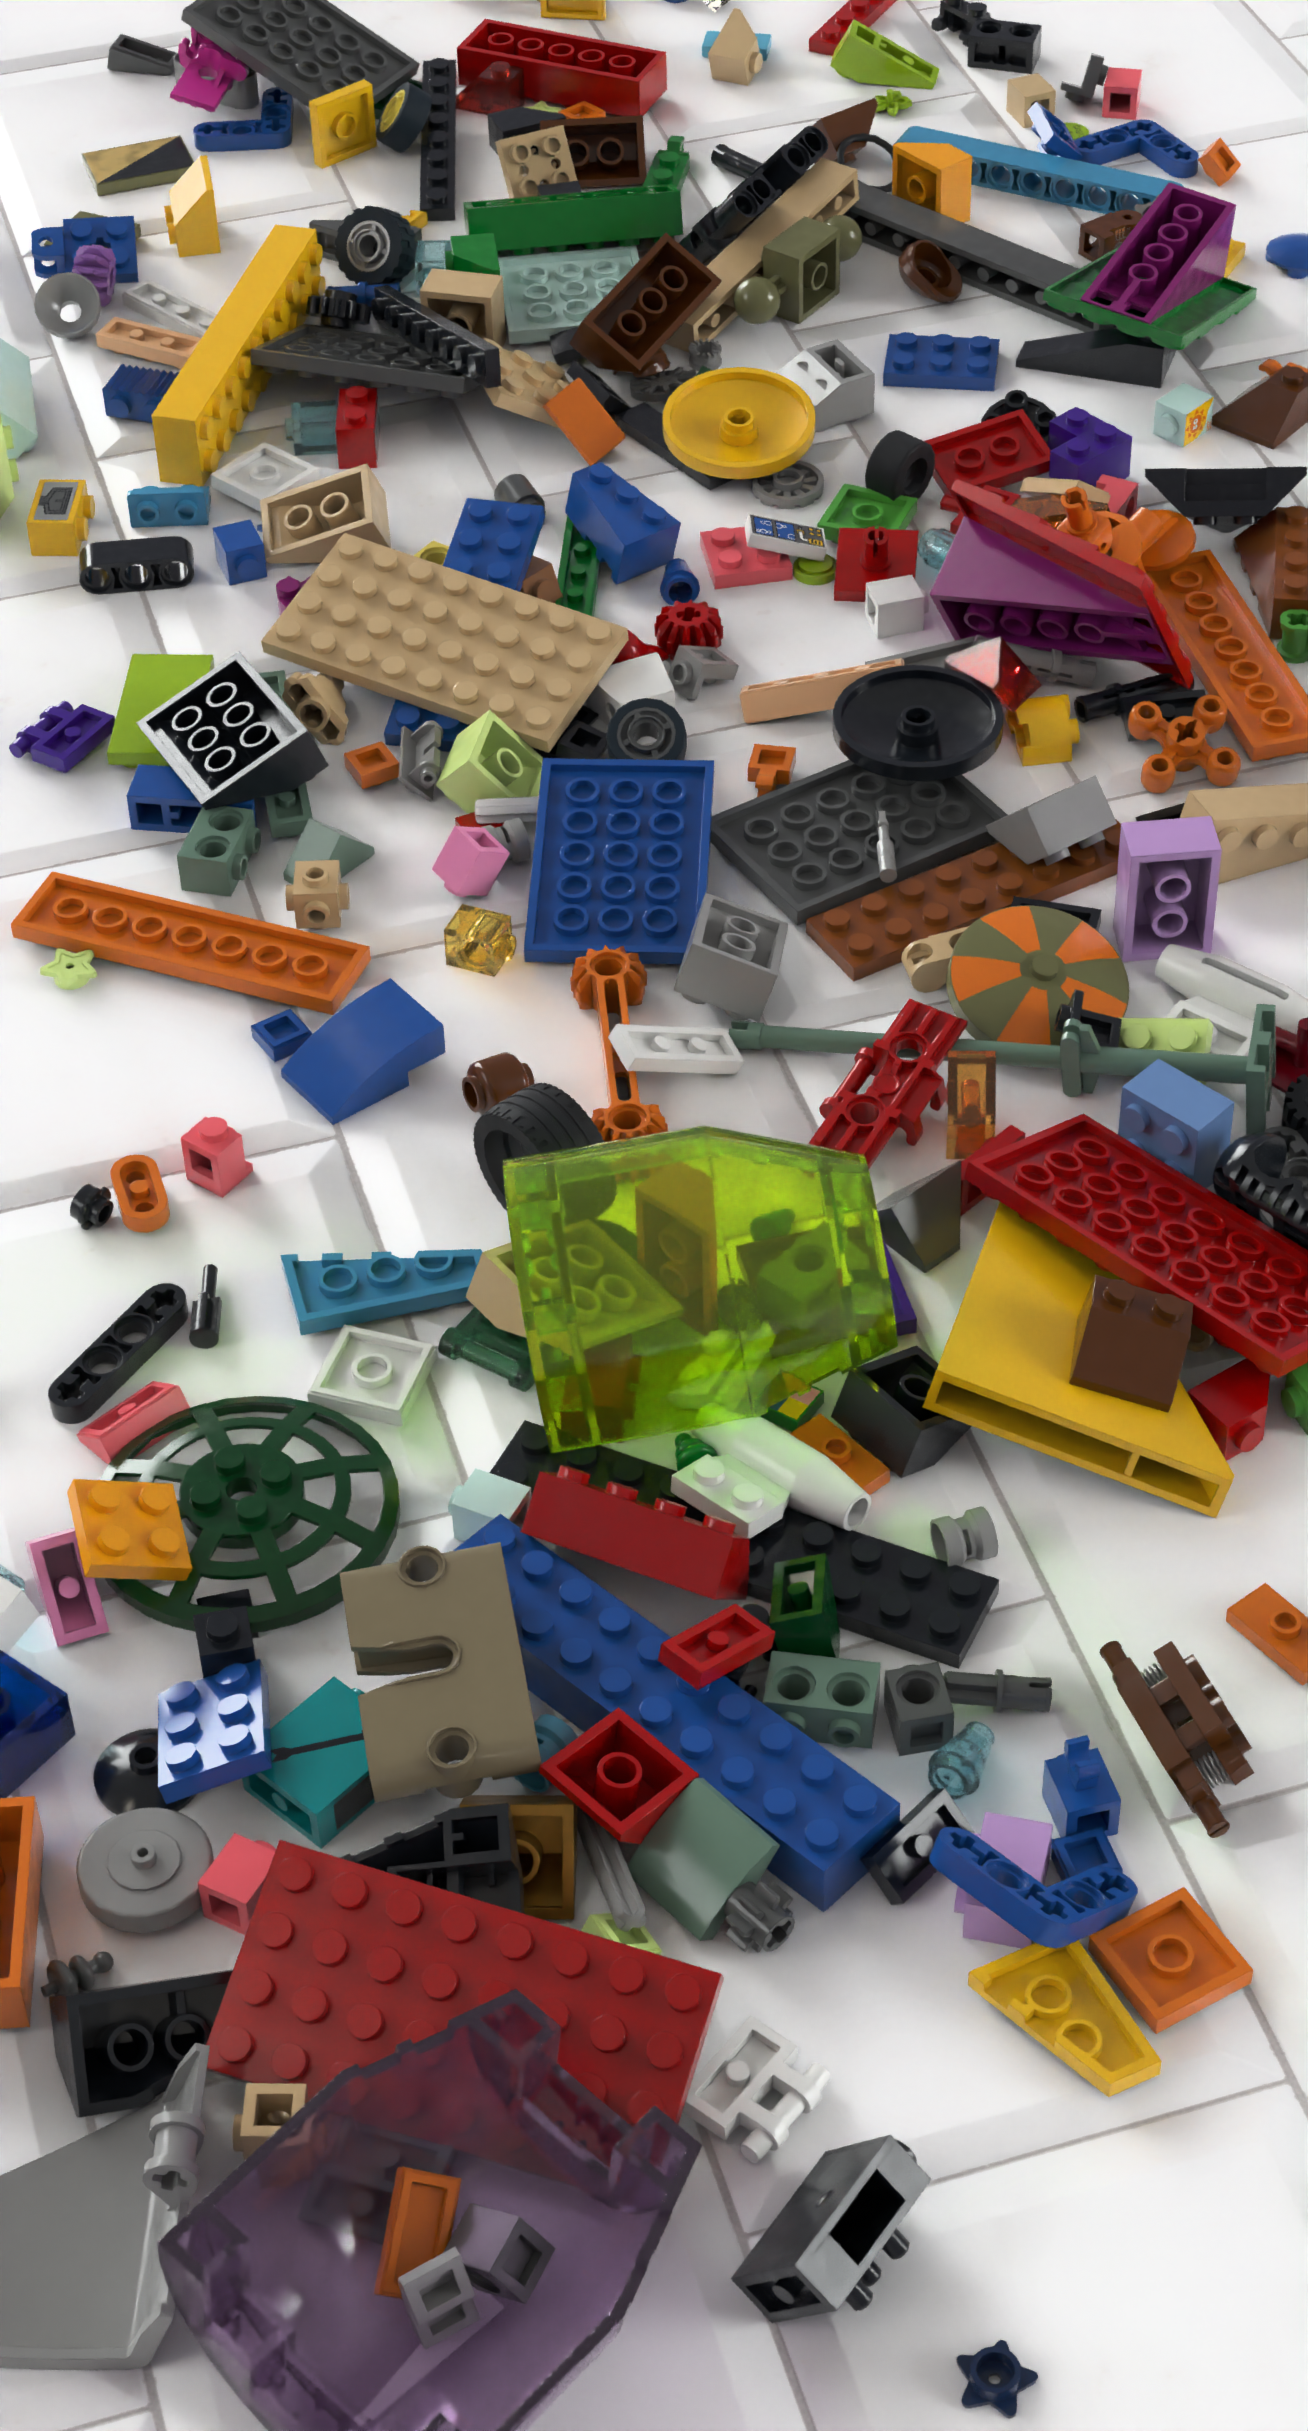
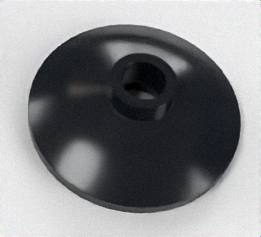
M158 1728L137 1730L118 1738L103 1751L95 1765L93 1780L96 1794L101 1803L116 1815L148 1807L166 1808L178 1812L197 1795L195 1794L169 1804L165 1803L158 1788Z

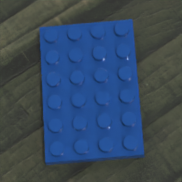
M543 758L524 941L525 962L575 963L576 958L586 956L588 949L600 951L603 950L606 944L609 949L615 950L620 946H624L626 953H638L642 964L681 965L703 897L708 890L715 773L714 760Z

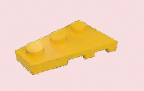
M1079 1940L1061 1948H1050L1034 1943L968 1972V1986L1107 2097H1111L1160 2074L1161 2059Z

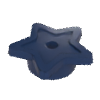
M999 2340L994 2346L981 2349L974 2356L959 2355L956 2359L958 2368L968 2381L961 2399L962 2405L966 2409L991 2405L1005 2417L1013 2418L1017 2411V2394L1034 2385L1038 2379L1037 2372L1020 2366L1019 2360L1009 2350L1008 2344L1004 2340ZM994 2375L998 2376L1001 2381L998 2384H993L989 2381V2378Z

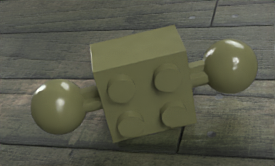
M845 215L831 216L824 222L805 216L763 247L761 255L763 277L748 278L738 286L734 295V307L737 314L744 321L756 325L764 324L774 318V316L796 324L803 322L840 293V262L850 260L860 250L862 232L859 225L852 218Z

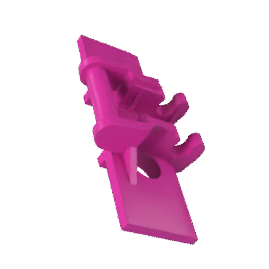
M191 27L192 44L189 47L190 40L185 37L178 47L180 64L185 68V71L171 91L170 98L180 103L190 104L195 108L199 107L208 112H215L227 90L232 89L233 80L243 81L249 73V68L238 58L223 50L219 45ZM202 77H212L214 80H206Z

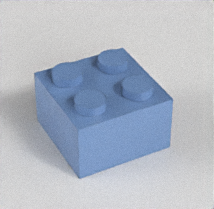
M1157 1059L1122 1086L1118 1135L1203 1187L1208 1188L1213 1184L1212 1178L1217 1160L1230 1145L1235 1102L1164 1061Z

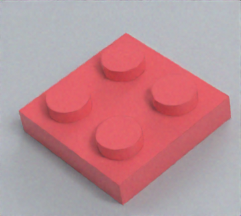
M720 527L713 531L700 532V546L714 589L793 580V566L789 555L748 547L745 527Z

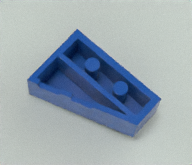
M602 462L572 473L565 513L584 540H591L597 549L595 556L600 563L606 562L612 570L611 579L616 585L661 567L673 559L681 522Z

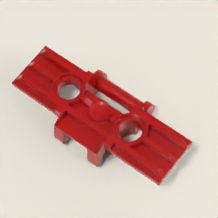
M909 998L881 1040L876 1039L873 1049L869 1047L859 1049L854 1057L855 1065L834 1095L824 1099L819 1107V1111L825 1120L805 1147L804 1155L863 1178L898 1127L906 1132V1142L911 1146H915L923 1135L920 1115L931 1100L930 1107L935 1111H939L947 1099L944 1079L936 1071L967 1027V1021ZM907 1048L917 1050L921 1054L914 1060H903L897 1056L900 1050ZM870 1075L875 1076L866 1092L856 1095Z

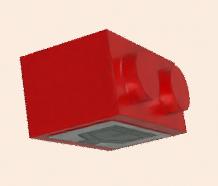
M352 386L339 390L335 427L339 469H352L366 463L370 468H377L381 428L377 388Z

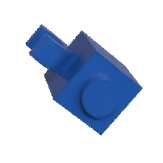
M1088 1735L1065 1740L1063 1754L1053 1759L1044 1760L1042 1796L1060 1837L1101 1826L1107 1837L1118 1834L1121 1798L1098 1748L1089 1750L1090 1739Z

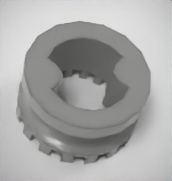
M705 338V342H703V339H699V342L695 340L694 343H690V367L696 371H699L702 365L711 370L718 369L722 364L720 356L722 351L721 344L718 341L714 342L713 339L709 342L708 338Z

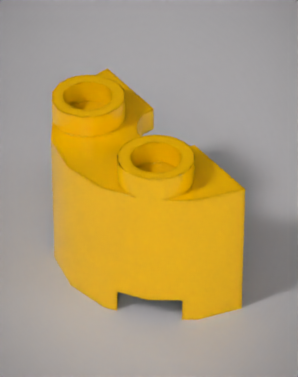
M1067 694L1011 700V704L1006 705L1005 718L1010 733L1015 734L1016 749L1023 767L1072 761V744L1079 743L1080 732L1077 719H1069L1070 701Z

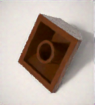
M875 98L823 117L813 125L823 132L828 142L826 153L814 164L821 158L837 162V150L842 141L850 135L870 133L878 105ZM857 141L847 146L844 152V163L846 166L857 160L855 154L866 146L867 141Z
M1288 365L1282 367L1250 386L1212 416L1211 425L1270 449L1276 448L1308 422V373L1299 367Z

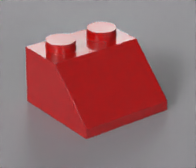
M619 1707L542 1763L539 1768V1773L619 1842L641 1844L671 1803L695 1778H699V1774Z

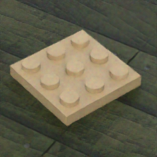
M484 338V340L499 348L501 386L493 388L484 387L493 405L559 428L543 406L570 384L564 375V369L551 361H546L545 364L535 361L530 355L521 350L511 352L502 349L495 341Z

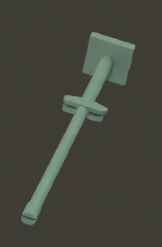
M1256 1004L1248 1056L1100 1046L1091 1025L1082 1024L1079 1020L1071 1018L1064 1022L1060 1045L958 1039L943 1061L1061 1069L1063 1093L1068 1097H1078L1081 1094L1082 1086L1083 1093H1093L1100 1074L1135 1077L1157 1059H1160L1197 1081L1246 1084V1135L1266 1130V1111L1270 1112L1272 1078H1275L1276 1005ZM731 1021L732 1029L729 1028L728 1032L737 1049L762 1050L763 1048L855 1055L862 1047L873 1049L876 1039L881 1040L885 1034L770 1026L760 1022ZM907 1048L900 1050L897 1056L899 1058L917 1059L921 1054L917 1050Z

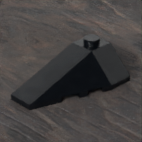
M233 1970L49 1996L55 2056L76 2117L81 2118L139 2108L155 2099V2096L165 2092L178 2064L195 2043L207 2044Z

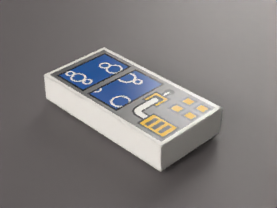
M747 514L744 527L748 547L816 561L824 560L827 546L823 528Z

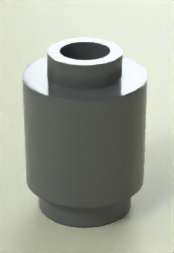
M509 475L497 485L494 492L496 501L544 506V513H546L544 500L524 475Z

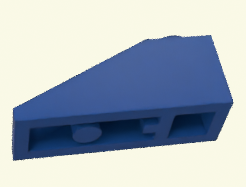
M138 764L126 795L131 829L189 833L202 805L170 766ZM254 799L226 805L253 809L255 826L257 828Z

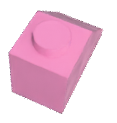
M75 1528L26 1541L25 1545L38 1592L57 1647L109 1632L95 1578H85Z

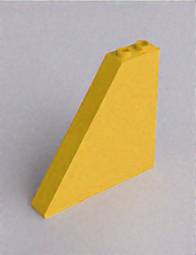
M999 1202L923 1408L1216 1518L1233 1482L1234 1473L1180 1379L1178 1380L1169 1412L1069 1384L1077 1319L1095 1274L1113 1280L1123 1279L1098 1268L1093 1260L1074 1248L1062 1245L1055 1236L1036 1224L1024 1221L1016 1211Z

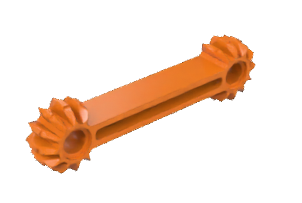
M605 944L603 950L588 949L586 956L575 959L572 976L570 977V985L573 998H576V1001H578L579 1008L583 1010L594 1009L598 1013L609 1107L593 1110L591 1119L607 1145L606 1147L609 1150L612 1164L614 1165V1171L620 1167H628L632 1173L635 1166L640 1165L650 1168L653 1159L663 1158V1151L665 1150L666 1139L668 1138V1124L665 1123V1117L662 1116L659 1105H643L640 1103L636 1071L626 1070L608 1038L610 1031L607 1014L615 1013L619 1016L620 1024L630 1025L628 1006L642 1004L645 986H647V971H645L644 964L639 960L638 953H626L624 946H620L615 950L609 949ZM625 1077L627 1079L629 1100L623 1101L618 1098L616 1078Z

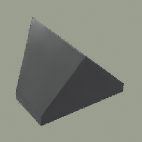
M961 1160L892 1193L858 1216V1221L875 1218L885 1244L923 1273H927L960 1250Z

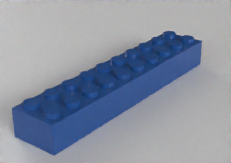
M502 1514L496 1516L453 1550L501 1542L527 1687L530 1692L583 1732H586L618 1707L695 1770L699 1774V1778H704L780 1845L766 1870L823 1913L869 1872L860 1859L900 1822V1802L727 1677L722 1676L699 1690L695 1689L658 1661L661 1643L672 1637L530 1535L521 1533V1528Z

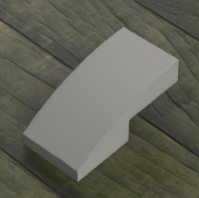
M456 2247L398 2277V2284L414 2332L424 2350L480 2320L472 2298L476 2295L461 2255Z

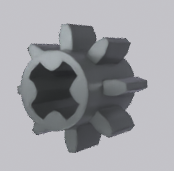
M751 1881L742 1884L730 1895L725 1904L724 1914L727 1916L725 1921L731 1925L725 1935L744 1952L748 1951L751 1947L757 1953L761 1949L766 1952L777 1949L787 1940L795 1925V1920L792 1917L793 1912L787 1908L793 1898L774 1881L768 1886L763 1881H759L757 1885Z

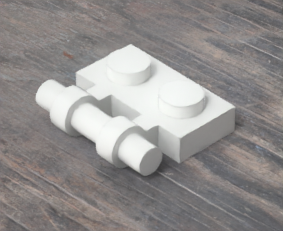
M750 2015L692 2079L682 2112L724 2141L727 2140L739 2125L749 2130L751 2134L739 2148L745 2158L753 2163H758L768 2150L776 2151L789 2136L788 2128L801 2113H810L822 2098L820 2091L831 2080V2075L823 2065L816 2062L803 2075L793 2069L791 2066L798 2060V2046ZM774 2088L784 2096L771 2111H768L759 2105V2102Z

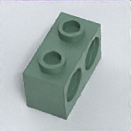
M230 806L209 810L201 808L177 854L181 890L232 896L239 880L245 879L248 862L253 853H258L261 844V830L255 826L253 809Z
M772 1651L763 1704L815 1742L834 1744L844 1748L861 1747L872 1749L880 1698L881 1663Z

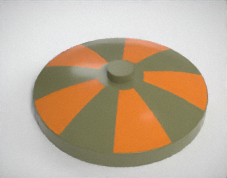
M1021 905L1002 908L976 920L958 939L949 961L946 975L947 994L956 1017L967 1021L965 1029L975 1040L1059 1045L1061 1032L1054 1031L1057 1012L1061 1003L1069 1004L1074 989L1084 991L1082 1009L1115 1018H1124L1129 1002L1128 976L1120 956L1110 942L1099 931L1083 920L1066 912L1042 906Z

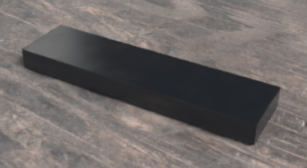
M641 403L615 415V423L624 433L707 489L712 490L734 480L700 473L679 461L665 443L663 437V414L647 403Z

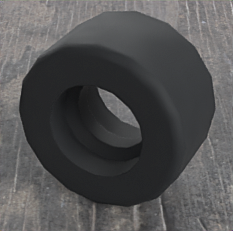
M899 430L886 434L878 442L868 460L865 472L866 488L881 493L893 501L900 495L919 499L928 487L935 466V452L929 443Z

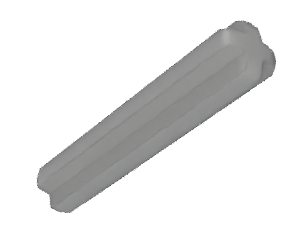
M577 1806V1830L617 1928L624 1932H628L633 1927L641 1928L647 1920L644 1914L645 1906L617 1839Z

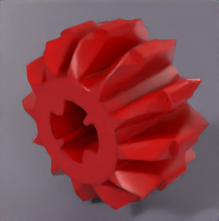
M690 599L687 603L675 601L673 606L662 607L661 614L656 616L654 633L657 638V645L662 650H665L669 654L670 660L673 661L679 645L715 648L721 646L723 625H721L718 609L709 607L705 601L697 604L693 603L692 599Z

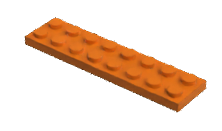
M1211 550L1192 552L1187 559L1172 568L1161 571H1145L1154 584L1155 598L1166 609L1167 623L1176 631L1179 637V648L1188 656L1193 670L1207 692L1217 695L1224 700L1227 706L1226 722L1251 761L1270 760L1285 755L1307 753L1308 695Z
M53 871L11 923L14 938L62 948L75 953L92 950L96 958L331 1015L335 1014L371 961L370 947Z

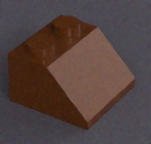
M1095 1274L1077 1319L1069 1384L1169 1412L1191 1336L1194 1303L1181 1300L1171 1294L1157 1293L1133 1286L1123 1280H1113Z

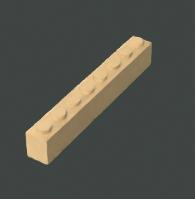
M821 158L807 170L798 181L787 189L781 197L706 266L722 282L665 344L689 353V345L694 343L695 340L699 342V339H703V342H705V338H708L710 342L711 339H714L738 316L734 307V295L738 286L748 278L763 277V263L761 260L763 247L804 216L824 222L831 216L843 215L859 200L857 169Z

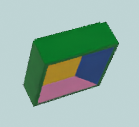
M781 1371L754 1402V1415L792 1432L809 1421L823 1405L824 1390Z

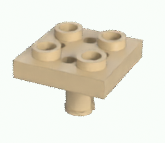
M563 125L495 142L509 198L538 196L537 185H540L543 181L545 183L541 185L577 181ZM532 146H536L538 148V154H532L536 152L535 148L531 149ZM553 159L557 160L559 163V167L557 169L556 162L551 163Z

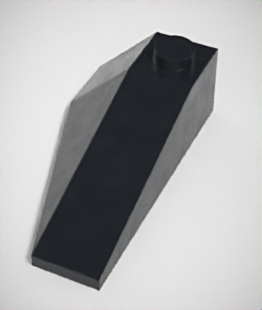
M1117 328L1025 341L1016 359V367L1161 388L1176 350L1154 343L1151 337H1136L1123 333Z

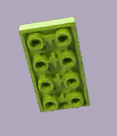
M132 654L107 750L109 765H124L128 768H137L138 764L169 766L136 722L213 670L215 667L213 655Z

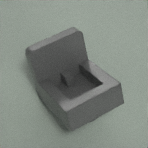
M1091 53L1082 86L1062 81L1060 89L1066 91L1065 98L1084 103L1085 97L1093 98L1096 85L1103 86L1109 66L1103 64L1104 56Z

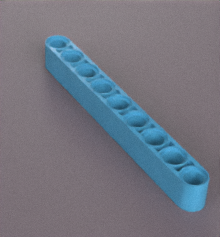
M921 126L909 127L894 143H948L972 155L971 185L1103 214L1114 213L1120 210L1136 211L1134 208L1136 204L1153 202L1169 182L1183 186L1175 181Z

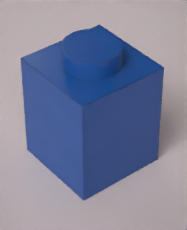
M250 519L213 528L216 559L229 586L267 577L264 544Z

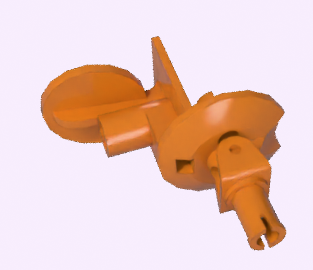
M1072 487L1065 491L1067 496L1063 494L1060 501L1067 517L1056 528L1057 530L1098 545L1100 553L1136 566L1144 572L1161 571L1175 567L1187 559L1195 548L1196 534L1192 523L1180 513L1171 510H1149L1140 507L1128 520L1125 516L1113 512L1093 511L1090 509L1086 491L1082 488Z

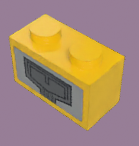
M39 480L26 522L32 556H78L82 541L88 540V520L93 519L95 515L93 495H88L86 480Z

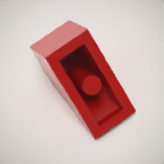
M1247 1358L1187 1391L1226 1461L1241 1452L1253 1450L1263 1440L1270 1374L1260 1371Z

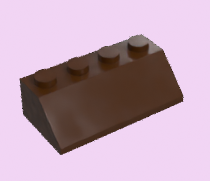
M665 233L584 318L569 344L597 368L637 374L720 285L722 280L669 234Z

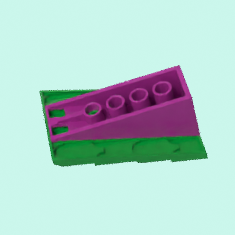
M1169 182L1121 246L1045 288L1043 300L1057 310L1068 313H1082L1085 319L1102 325L1114 324L1118 330L1128 335L1151 337L1154 343L1169 349H1185L1195 339L1200 340L1216 325L1224 323L1233 314L1237 315L1256 298L1257 288L1224 277L1236 204Z

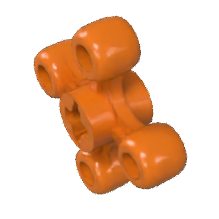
M1214 694L1204 695L1196 701L1192 717L1180 716L1171 722H1167L1162 717V711L1153 702L1142 701L1132 707L1128 717V730L1135 739L1141 741L1155 739L1163 748L1161 754L1151 755L1142 766L1141 783L1147 791L1155 794L1166 792L1174 782L1176 771H1190L1197 765L1206 771V776L1213 785L1225 787L1236 781L1241 768V760L1238 753L1229 747L1213 749L1205 740L1206 734L1216 733L1225 723L1227 706L1222 698Z

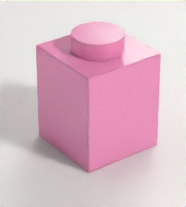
M454 826L432 870L444 881V887L456 896H487L510 852L485 828Z

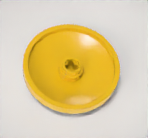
M722 368L699 374L680 385L670 395L663 410V437L671 453L693 470L719 478L752 479L780 472L804 456L810 448L815 435V409L806 392L784 376L757 368Z

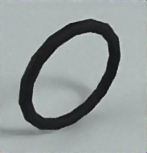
M865 133L850 135L841 142L837 150V163L845 165L844 152L847 146L857 141L873 142L883 147L893 158V147L887 141L876 135ZM892 182L888 185L872 187L890 192L892 191Z

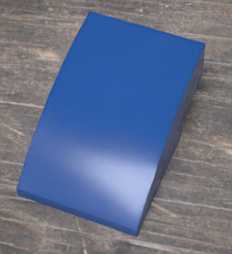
M390 978L350 1002L316 1030L281 1069V1077L334 1125L408 1087L409 1071L446 1053L444 1027L441 1022Z

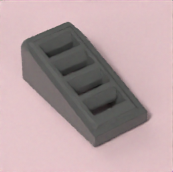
M120 34L109 49L107 69L171 75L174 71L173 56L176 52Z

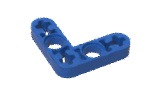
M272 87L265 90L262 94L261 120L216 121L196 125L193 129L195 148L203 152L281 149L289 146L292 142L293 96L279 87Z
M1134 120L1074 140L1082 154L1079 160L1082 162L1102 165L1140 153L1173 177L1191 178L1198 173L1199 154L1197 151L1151 120Z
M944 1827L941 1829L929 1854L932 1866L1027 1938L1037 1944L1050 1948H1061L1127 1917L1138 1894L1136 1884L1128 1876L1118 1870L1103 1866L1093 1867L1046 1887L978 1836L957 1827Z

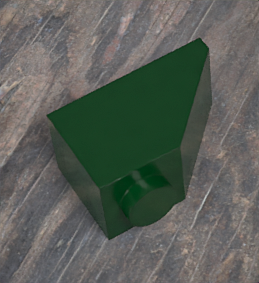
M826 1553L774 1563L769 1624L771 1629L775 1631L774 1640L780 1652L839 1658L840 1629L830 1566Z

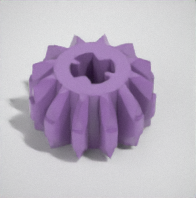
M94 244L92 246L83 245L76 251L72 273L82 275L93 283L99 293L101 306L105 307L111 302L112 295L114 294L117 271L115 266L116 258L110 248Z

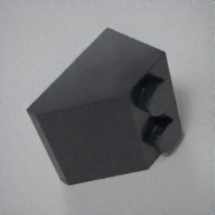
M917 1345L850 1369L831 1415V1418L841 1425L853 1439L859 1441L881 1460L890 1471L897 1474L900 1478L934 1466L972 1427L923 1408L938 1363Z

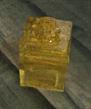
M462 904L443 930L446 965L495 977L505 961L509 962L513 958L516 950L517 940L512 935L511 916Z

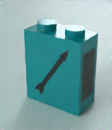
M332 1677L270 1729L272 1768L242 1778L243 1787L246 1792L320 1849L375 1803L358 1696L364 1694V1692L358 1688H349L336 1677Z

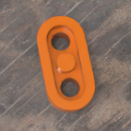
M129 1155L116 1161L111 1168L110 1175L114 1195L124 1225L132 1231L143 1233L152 1232L164 1226L169 1220L170 1210L157 1163L145 1155Z

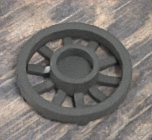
M677 367L674 370L663 371L652 376L631 380V397L643 402L667 401L673 390L675 391L684 382L697 375L694 369L685 371L683 367Z

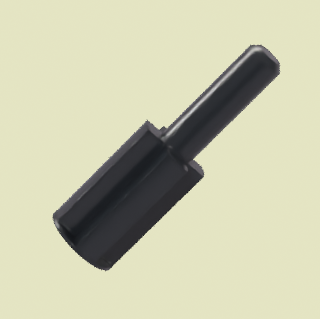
M213 1264L204 1266L201 1293L198 1294V1300L193 1301L189 1340L192 1345L202 1349L212 1348L219 1341L222 1300L220 1297H215L218 1268Z

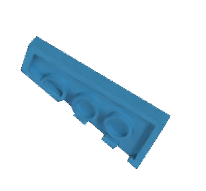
M482 1250L418 1251L414 1258H399L392 1255L391 1252H372L371 1259L343 1260V1253H322V1260L299 1261L298 1254L280 1256L282 1270L300 1334L306 1335L340 1328L344 1324L355 1325L469 1301L465 1296Z

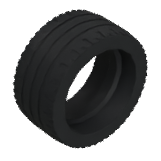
M547 1083L533 1084L491 1107L475 1123L476 1126L473 1132L475 1155L477 1156L483 1176L502 1207L520 1226H523L530 1233L536 1234L586 1215L591 1217L612 1199V1195L615 1193L616 1180L614 1165L612 1164L609 1150L606 1147L607 1145L586 1111L562 1089Z

